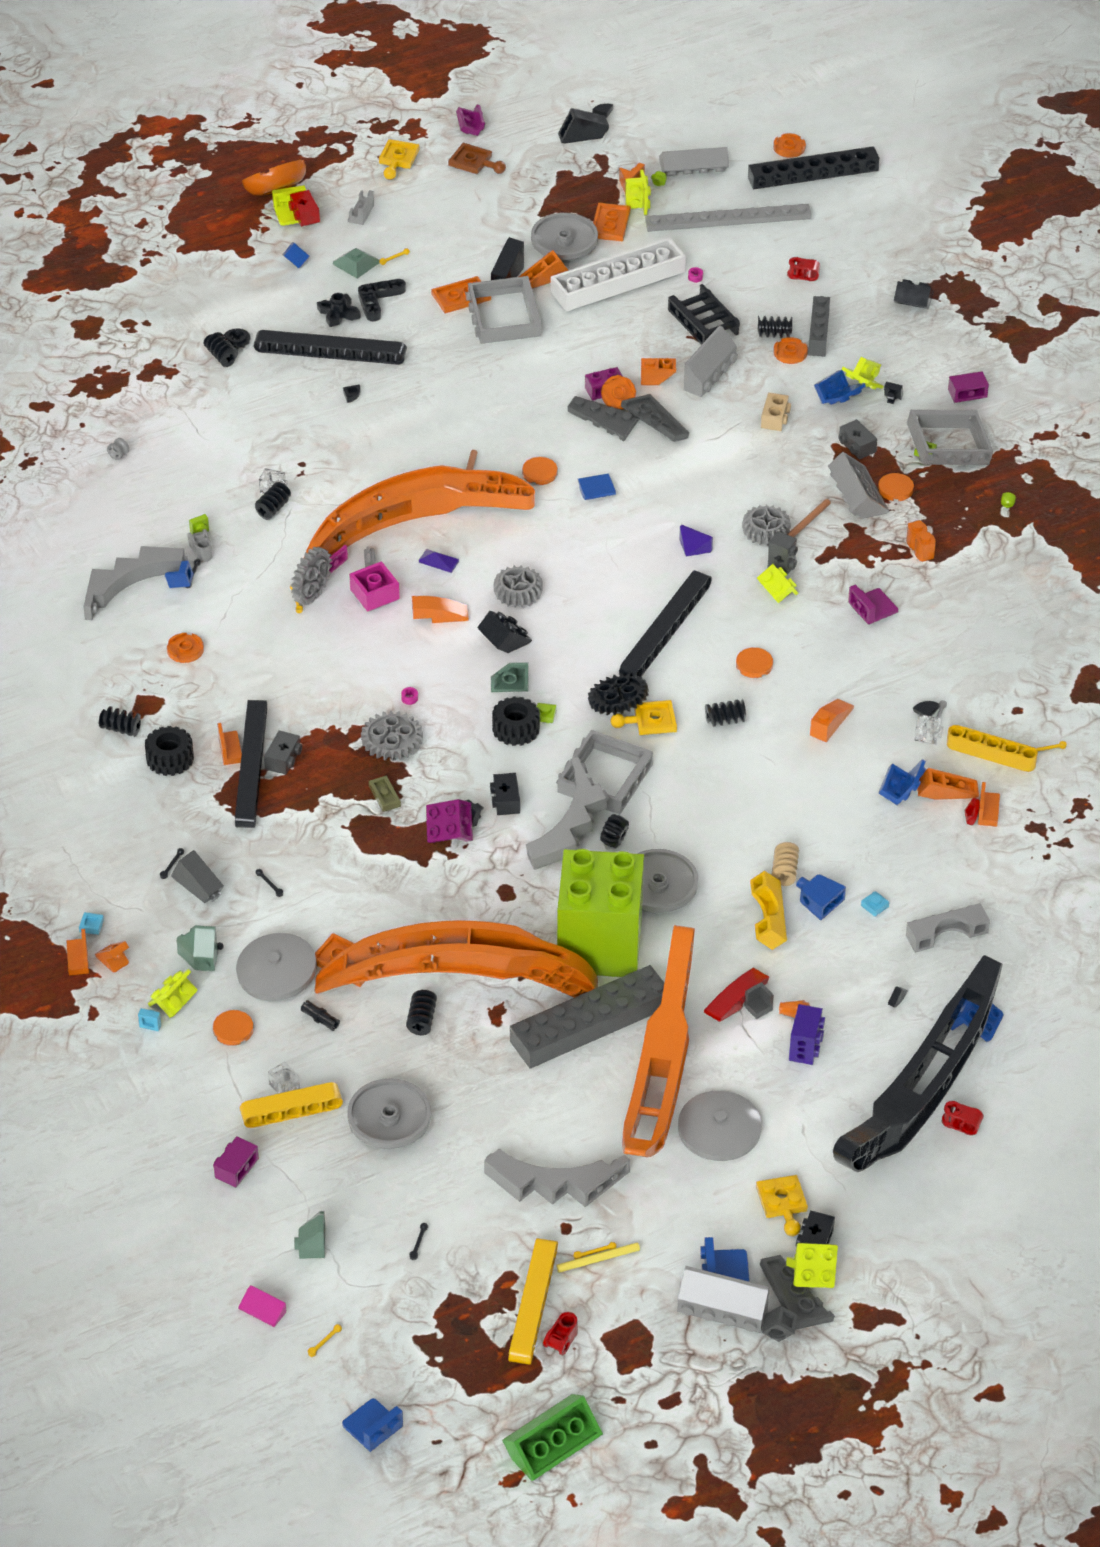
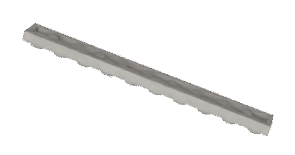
M809 204L752 207L746 209L645 216L647 231L651 232L811 219V210Z

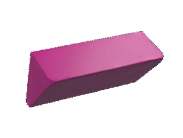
M346 545L330 557L332 559L330 562L332 567L329 569V572L332 573L348 560Z
M250 1285L238 1309L275 1327L286 1313V1303Z

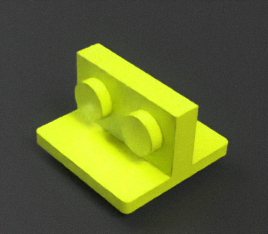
M640 170V178L626 179L625 206H631V209L642 208L644 215H647L648 209H650V199H648V196H651L650 186H647L648 176H645L644 170Z
M860 357L854 370L846 367L841 369L846 372L845 376L858 380V383H865L866 387L874 390L876 388L883 389L884 387L874 381L880 372L881 364Z
M189 969L184 972L179 970L173 977L170 975L162 983L164 986L161 989L158 988L150 995L152 999L147 1004L152 1006L157 1003L170 1018L173 1017L198 991L187 979L191 971Z
M797 1243L795 1257H787L786 1266L795 1269L793 1285L796 1287L834 1288L838 1246L835 1244Z

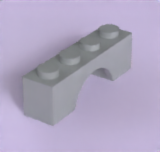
M981 903L969 905L964 908L907 922L906 937L916 953L933 948L935 938L946 931H958L969 938L987 934L990 919Z

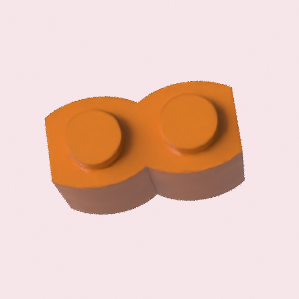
M917 520L908 523L906 542L914 550L917 559L922 562L934 559L935 537L927 531V526L922 521Z

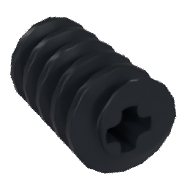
M758 316L759 337H762L763 333L766 334L767 338H769L770 333H772L773 338L776 337L777 333H779L780 338L783 337L784 333H786V337H790L792 334V317L788 321L785 316L783 321H781L780 316H778L776 321H774L773 316H770L768 321L766 316H764L761 321Z
M221 332L209 334L204 339V346L223 367H229L234 363L238 356V350L234 348Z
M275 482L255 503V509L259 516L265 520H270L288 502L291 496L290 489L281 482Z
M738 699L734 700V703L732 701H727L726 704L720 702L719 706L717 703H713L712 707L709 704H705L707 723L711 722L712 726L715 727L716 721L719 722L720 726H723L724 720H726L728 725H730L731 719L734 720L735 724L738 723V718L745 722L746 709L744 700L742 699L741 703Z
M109 706L107 711L105 709L101 711L98 724L100 728L136 737L141 726V715L136 714L134 718L133 712H129L127 716L126 710H123L120 714L119 708H116L113 712V707Z
M418 990L411 996L406 1027L411 1033L420 1036L430 1033L437 1001V995L434 992Z

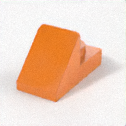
M638 163L631 171L619 168V181L624 192L626 179L640 178V170H644L645 174V164Z
M126 941L113 943L97 952L95 956L114 973L129 964L124 953L129 946Z

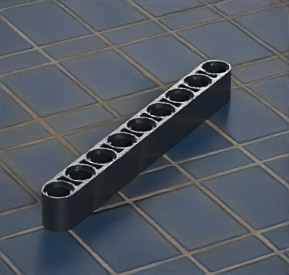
M272 330L258 331L253 345L254 349L260 353L395 365L404 362L407 346L397 341Z
M696 570L692 571L624 659L619 669V675L623 673V676H626L630 673L631 677L637 674V678L642 677L711 585V576Z
M267 700L247 701L235 811L236 828H255L267 719Z

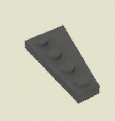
M651 394L621 402L622 408L672 441H680L689 437L690 432Z
M574 396L568 405V412L585 421L590 420L594 426L598 428L600 426L603 427L611 435H618L622 441L626 440L638 422V418L630 412Z
M781 1255L761 1259L759 1265L781 1306L798 1315L795 1330L833 1322L835 1315L823 1307V1302L818 1297L815 1298L809 1291L810 1287H796L793 1285L794 1270L786 1266V1261Z

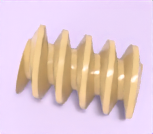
M791 842L780 843L774 850L771 875L780 880L782 886H790L796 881L799 847Z

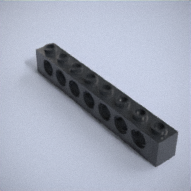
M872 146L748 165V179L754 190L879 171L880 158L875 147Z

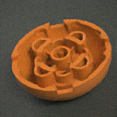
M296 160L270 168L266 174L265 172L256 173L242 180V184L247 192L255 196L272 194L273 190L292 187L304 178L306 173L305 161Z

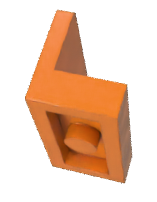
M217 723L223 764L241 763L242 753L237 731L223 732L222 724Z
M982 782L978 825L997 827L1000 794L985 792L986 782Z
M81 929L82 939L66 940L69 975L89 974L85 929Z

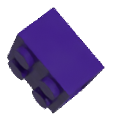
M798 1004L790 1037L789 1061L813 1065L815 1057H819L821 1047L819 1045L820 1042H823L824 1030L821 1029H824L825 1017H822L823 1008Z

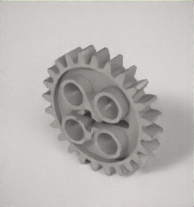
M313 547V549H309L308 553L305 552L304 558H300L301 563L297 564V570L294 571L295 576L291 579L294 582L290 586L293 588L291 593L293 594L292 598H294V601L303 605H309L310 602H314V598H318L319 593L322 594V588L326 587L325 582L329 580L327 576L331 574L329 569L332 567L330 565L332 559H330L329 551L320 547Z
M390 711L388 715L382 712V716L375 714V719L370 717L369 722H365V727H362L361 733L362 746H365V751H370V755L376 754L377 759L383 756L384 760L390 757L392 761H394L395 757L401 760L403 755L408 758L409 753L415 754V749H419V744H422L423 738L422 726L419 725L418 720L414 721L413 716L407 718V713L400 715V711L396 714Z

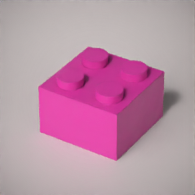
M382 561L349 574L350 590L367 612L400 599L399 582Z

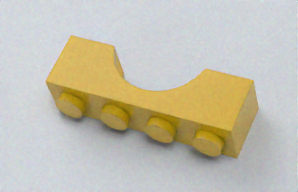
M764 870L750 880L752 896L757 900L764 914V919L755 924L756 940L773 950L787 941L781 881Z

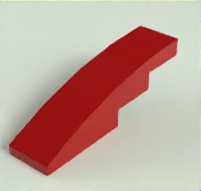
M754 967L729 984L704 1009V1013L719 1022L723 1021L742 1009L746 990L761 982L766 985L769 976Z

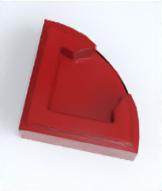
M973 798L964 810L968 825L973 826L977 819L980 799Z

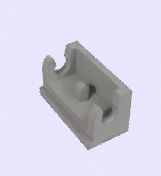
M363 190L360 191L359 200L354 209L351 208L349 211L348 222L364 225L374 207V191L369 190L368 197L363 196Z

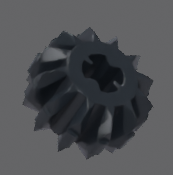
M612 814L608 817L600 833V841L609 847L617 848L621 845L627 834L629 821L620 815Z

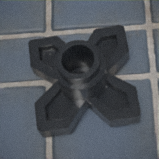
M334 293L330 301L322 300L317 302V309L320 314H327L326 322L329 327L339 325L342 318L351 321L361 318L359 309L351 306L352 301L347 293Z

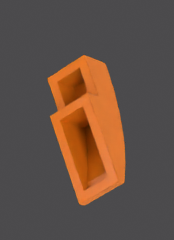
M412 596L413 619L431 618L432 623L469 621L467 605L435 596Z

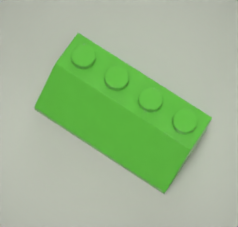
M571 1394L502 1441L511 1459L531 1481H534L603 1435L584 1395Z

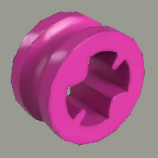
M698 267L690 268L688 280L694 283L702 281L703 270Z
M406 687L402 690L401 700L404 704L412 705L418 701V691L415 688Z

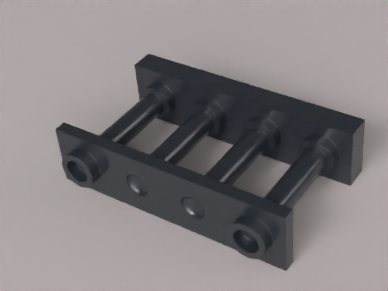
M703 284L700 285L699 295L681 301L675 295L668 297V311L701 345L718 327L708 329L704 325L717 320H721L724 323L719 325L724 330L730 329L735 335H739V319ZM699 301H703L706 304L693 310L686 308V306ZM710 310L714 313V315L701 320L695 317Z

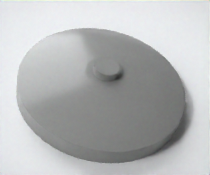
M555 213L541 218L534 224L531 230V242L533 247L544 256L554 250L561 260H571L589 254L596 247L598 231L593 222L581 215Z
M650 849L637 853L644 854L642 910L655 913L671 912L687 905L694 898L698 889V873L689 859L677 852L666 849Z
M273 933L257 938L243 949L236 964L237 977L241 987L249 995L266 1001L284 1000L301 993L312 982L317 970L315 953L310 944L301 937L288 933Z
M390 1078L370 1082L361 1087L352 1096L348 1105V1123L353 1134L365 1144L381 1149H395L412 1144L426 1132L431 1120V1106L426 1094L416 1085L400 1079Z
M709 1091L693 1097L684 1105L678 1119V1131L684 1145L694 1154L708 1160L729 1161L746 1155L756 1146L761 1135V1117L756 1107L743 1096L729 1091Z

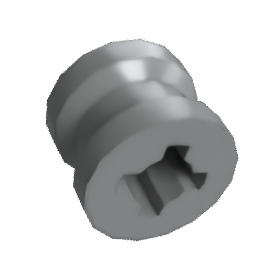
M117 438L114 440V443L107 446V452L113 459L119 460L123 454L129 452V445L124 439Z

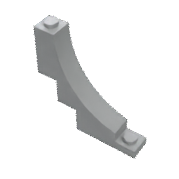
M141 546L138 559L116 557L114 570L92 569L83 606L85 620H92L94 613H97V608H105L114 596L128 586L147 578L165 575L166 572L179 571L181 561H188L184 548Z
M501 1149L489 1154L484 1160V1173L519 1202L535 1190L552 1205L568 1193L586 1207L630 1172V1159L626 1155L615 1159L610 1166L603 1160H599L588 1165L573 1168H546L531 1165L513 1158Z

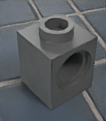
M779 1306L765 1314L762 1333L780 1342L795 1334L798 1315L783 1306Z

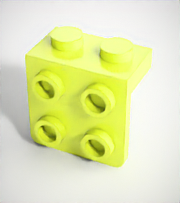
M305 185L272 191L273 208L281 226L299 223L295 220L293 211H290L288 201H290V194L305 191Z

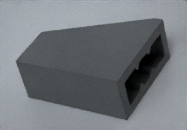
M195 850L181 858L171 874L174 880L203 903L209 900L215 901L221 896L220 892L224 885Z

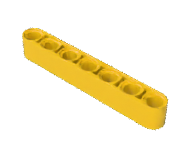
M540 1238L535 1240L511 1341L509 1362L528 1365L532 1363L557 1255L558 1241Z

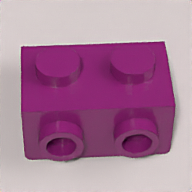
M477 104L473 111L458 107L456 110L460 131L465 134L478 136L485 127L481 106Z

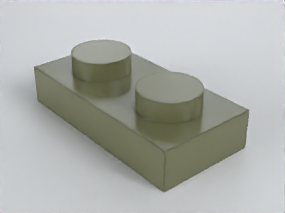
M387 776L369 781V788L383 812L401 807V801Z

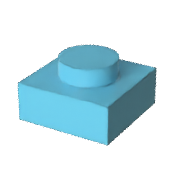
M874 891L861 901V906L876 917L889 907V901Z
M84 912L79 925V932H81V929H85L86 933L99 935L104 922V916Z
M141 1008L138 1013L139 1027L159 1031L161 1027L160 1012Z

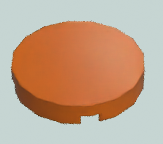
M785 133L781 137L775 138L773 148L778 155L792 158L804 153L806 143L797 134Z
M786 337L781 339L780 342L777 341L775 343L773 352L777 360L787 364H797L806 359L808 347L806 343H802V340L798 338Z
M615 375L604 382L601 396L607 406L623 410L621 402L635 398L636 389L630 379L621 375Z
M546 457L531 458L523 464L522 468L524 479L529 483L535 482L536 485H544L554 481L558 473L556 463Z
M890 473L880 479L878 488L883 498L894 501V499L904 501L912 496L914 484L904 474Z
M187 633L176 634L169 639L167 645L169 657L180 663L196 661L204 652L202 639L193 633L192 635H187Z
M747 648L737 655L736 668L744 676L760 678L764 674H769L773 669V658L764 649Z
M239 1010L223 1012L213 1022L214 1036L217 1037L220 1043L225 1045H239L244 1040L245 1042L249 1040L253 1034L254 1027L251 1017Z

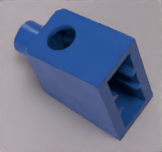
M816 875L810 881L801 877L797 881L796 886L801 889L800 902L819 920L825 918L845 900L846 886L823 875Z

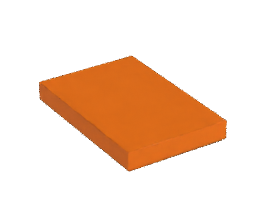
M598 203L593 221L598 231V239L623 242L631 206Z
M478 276L431 289V294L443 312L449 313L469 307L468 303L470 301L466 300L465 292H468V283L481 282ZM491 296L476 298L477 304L491 300Z
M332 933L315 952L317 966L323 968L338 954L355 943ZM359 962L347 965V968ZM358 982L353 984L361 987L364 984V982Z

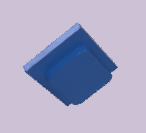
M609 473L578 479L579 489L585 500L616 495V490Z

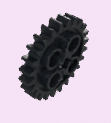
M621 673L619 677L613 675V678L606 677L605 681L599 680L600 684H594L595 688H590L588 693V701L591 709H594L595 712L599 711L600 714L606 712V715L610 713L616 715L617 712L623 714L625 710L631 712L630 708L637 709V704L642 705V701L647 700L646 696H649V689L646 680H643L641 676L637 678V674L631 677L630 673L623 676V673Z

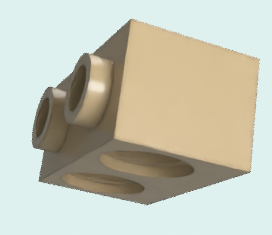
M768 392L761 416V428L782 431L783 424H787V413H790L791 403H788V395Z

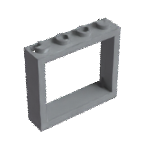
M528 276L468 283V292H465L466 300L470 301L468 303L469 312L473 313L472 324L476 325L475 336L479 337L480 344L541 336V322ZM522 292L530 323L483 329L476 298Z
M910 410L907 425L922 465L990 464L993 449L977 410ZM921 428H970L978 449H929Z
M591 730L586 738L583 737L581 746L575 749L572 758L578 757L580 762L584 763L592 750L597 749L636 763V766L616 796L608 794L609 800L606 801L607 809L605 810L620 815L652 767L653 751ZM571 760L567 761L564 771L558 774L556 784H558V793L573 798L576 782L572 781L574 774Z

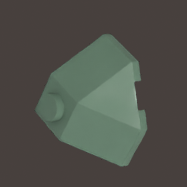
M357 248L333 261L334 266L355 278H359L379 264V259Z
M528 662L508 663L491 676V692H528Z
M195 925L190 929V932L177 937L178 954L194 970L215 971L218 955L216 926Z
M319 1211L299 1228L298 1237H294V1248L299 1250V1259L325 1258V1211Z

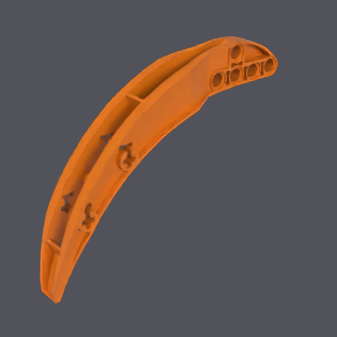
M440 465L406 472L378 482L338 506L322 522L310 541L306 553L309 552V549H313V547H320L329 551L328 553L332 556L344 545L348 547L378 530L412 519L447 514L462 506L530 510L535 506V489L523 479L500 471L465 470ZM379 513H382L381 520H379Z
M453 920L403 926L361 939L338 954L316 975L314 991L315 993H322L340 986L389 976L440 972L472 974L502 980L524 977L575 998L598 988V978L591 965L578 954L544 941L517 926L484 921ZM359 962L347 968V965Z
M677 925L673 927L661 1005L647 1021L636 1080L624 1121L623 1154L647 1158L654 1156L664 1147L668 1136L689 1044L688 1024L685 1019L684 1008L692 963L695 928ZM651 1076L668 1078L660 1109L644 1107ZM641 1115L658 1117L651 1140L634 1138Z

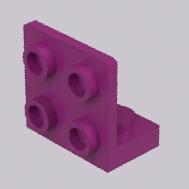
M856 584L849 587L848 603L868 625L898 613V607L880 588L865 593Z
M456 799L426 805L428 843L452 839L465 842L473 841L470 802Z

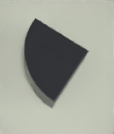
M613 104L597 105L592 109V113L603 115L607 118L613 110Z
M360 384L343 387L347 403L359 397Z
M923 701L915 705L913 711L929 720L939 709L940 705L934 701Z
M896 986L888 1001V1005L897 1007L906 996L908 990Z

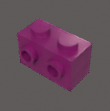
M618 367L585 374V389L592 401L602 398L601 389L607 379L615 375L622 376Z
M983 371L949 376L948 391L954 403L988 397L989 383Z
M236 1136L232 1142L227 1144L224 1153L215 1159L213 1164L215 1178L237 1188L258 1161V1146Z

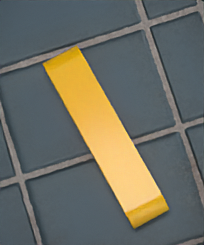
M952 725L948 728L947 747L949 749L1026 772H1031L1036 768L1038 752L1034 747L960 725Z
M334 1082L248 1100L243 1102L239 1109L244 1125L247 1128H255L335 1110L342 1106L343 1100L338 1085Z

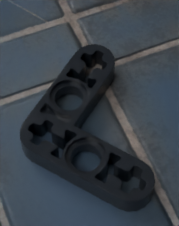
M403 279L363 284L358 287V298L367 320L374 322L381 319V308L377 299L405 293L406 282Z

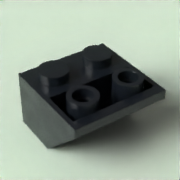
M902 279V282H897L894 302L929 309L934 290L927 283L919 282V285H916L911 280Z
M489 611L477 627L498 650L506 653L517 650L532 641L527 635L528 631L518 626V621L512 616L506 617L499 611L497 613Z

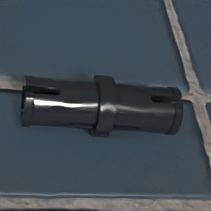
M306 1000V1003L304 1002L301 1006L302 1012L311 1016L316 1023H321L332 1031L337 1029L340 1024L339 1019L327 1013L326 1009L317 1007L309 1000Z

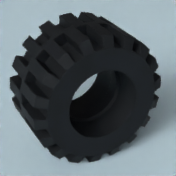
M513 696L512 698H504V701L500 700L498 705L494 706L492 711V731L495 738H498V741L504 742L506 745L522 746L524 743L528 744L531 740L536 739L540 729L539 708L536 707L534 702L531 703L530 699H524V697L516 698V696Z
M177 726L159 727L158 730L155 729L152 733H149L147 739H145V755L150 770L155 771L156 774H163V776L170 774L174 776L176 773L181 774L183 770H188L194 760L191 735L186 733L185 729H180Z

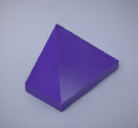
M681 524L679 540L686 557L712 552L713 537Z
M426 549L420 557L419 563L452 573L459 563V559Z

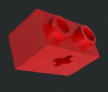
M309 190L290 194L288 206L290 211H293L294 218L301 227L320 222L319 208Z

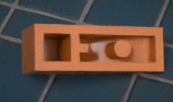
M552 250L518 277L528 276L531 288L533 289L551 283V276L569 270L554 250Z
M836 699L821 707L811 719L810 736L827 743L854 709V705Z
M931 768L925 770L924 774L919 778L921 783L917 788L918 796L934 800L979 797L977 780Z

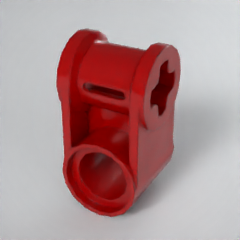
M799 257L789 259L790 268L787 272L789 278L816 281L818 279L820 263L817 260Z
M949 1101L944 1105L945 1114H943L941 1121L947 1128L958 1130L967 1135H975L978 1132L984 1115L977 1108H972L956 1101Z
M572 1312L562 1313L553 1327L547 1332L543 1346L546 1348L551 1347L559 1351L560 1355H565L578 1334L577 1316Z

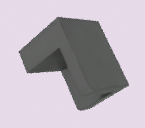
M761 982L745 991L744 1007L758 1019L773 1011L774 995Z

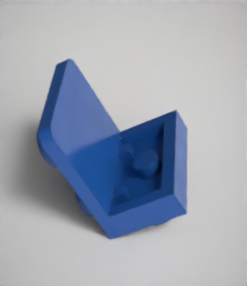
M838 370L814 384L821 403L832 405L838 401L840 403L848 401L851 395L854 396L861 393V389L866 387L865 383L849 385L843 370Z
M922 759L909 773L892 763L888 767L878 794L896 805L902 800L906 801L911 791H916L921 783L919 778L926 770L924 767L926 761Z
M965 1000L951 1030L953 1031L963 1023L969 1026L980 1006ZM993 1003L985 1028L980 1036L986 1042L992 1040L1004 1016L1003 1012Z
M705 1237L704 1246H700V1257L705 1262V1264H702V1270L749 1282L747 1251L744 1249L714 1250L713 1237Z
M372 1398L342 1421V1426L371 1452L403 1427V1411L397 1406L388 1411L379 1401Z

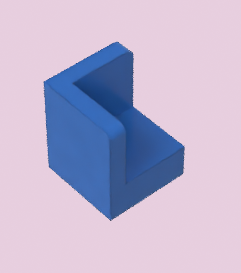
M294 242L282 254L297 268H300L309 258V255Z
M181 561L179 571L165 573L169 588L189 587L191 585L193 571L189 561Z

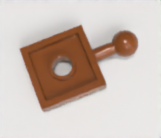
M462 143L448 160V166L478 174L484 166L492 168L497 174H501L506 170V165L503 161H489L492 157V151L467 143Z

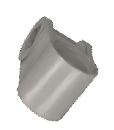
M203 529L202 532L194 534L188 533L189 545L196 559H199L201 562L210 561L212 559V547L207 530Z

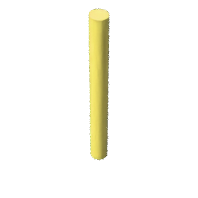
M637 1242L557 1264V1271L561 1273L640 1251V1247Z

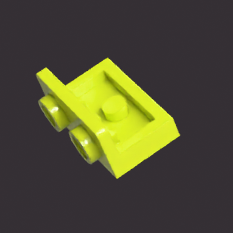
M774 564L757 577L758 581L778 603L791 592L795 595L799 594L795 589L797 585L791 578L787 580L785 578L787 576L786 572L781 567L777 569Z

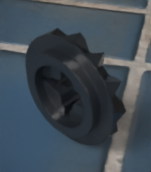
M240 328L228 330L224 334L227 340L237 349L239 347L245 348V345H248L251 340L249 332Z

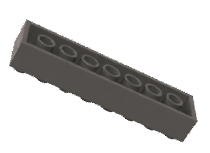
M651 965L510 1025V1042L529 1069L652 1016L661 1005L664 981Z

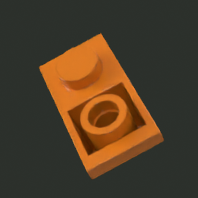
M641 358V385H660L676 373V358Z

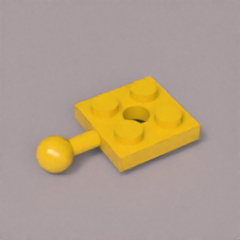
M388 139L379 157V164L389 166L384 169V177L388 180L394 179L396 177V167L410 169L420 150L419 144Z
M671 700L643 702L642 705L637 704V709L634 708L635 716L624 717L622 714L617 713L610 719L611 725L614 728H622L625 724L637 723L639 735L677 732Z
M792 1175L756 1181V1189L766 1218L784 1215L786 1221L784 1225L785 1233L792 1237L798 1235L801 1226L798 1221L794 1220L792 1214L807 1212L808 1209L798 1176ZM782 1194V1195H785V1196H787V1197H786V1198H779L777 1195Z

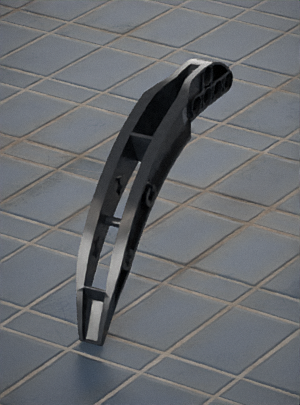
M986 955L982 956L966 981L946 1005L917 1052L892 1084L874 1101L872 1117L842 1135L836 1141L833 1148V1157L836 1162L855 1172H861L877 1160L901 1152L916 1136L953 1085L983 1033L999 982L1002 963ZM965 1000H968L980 1007L953 1050L942 1043L954 1024ZM939 1051L949 1056L923 1093L920 1095L914 1092L913 1089L924 1075L937 1052Z

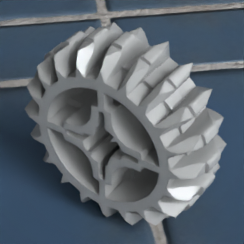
M766 504L764 507L759 505L758 508L752 507V510H748L744 514L742 528L744 535L747 536L748 540H752V543L758 542L759 545L765 544L767 546L777 531L786 535L790 533L791 523L786 511H781L780 507L775 508L774 505L769 507Z
M514 565L513 568L507 567L506 570H501L494 579L495 595L498 600H501V603H507V606L514 605L516 607L520 605L523 607L525 604L530 606V603H535L537 599H540L543 591L542 578H540L539 573L535 572V569L530 570L529 566L523 568L522 565L520 567Z

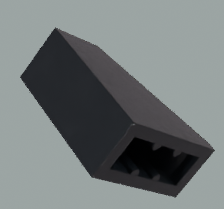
M571 108L558 135L563 144L601 139L608 131L609 124L603 115Z
M511 237L507 239L491 272V280L515 278L524 269V241Z

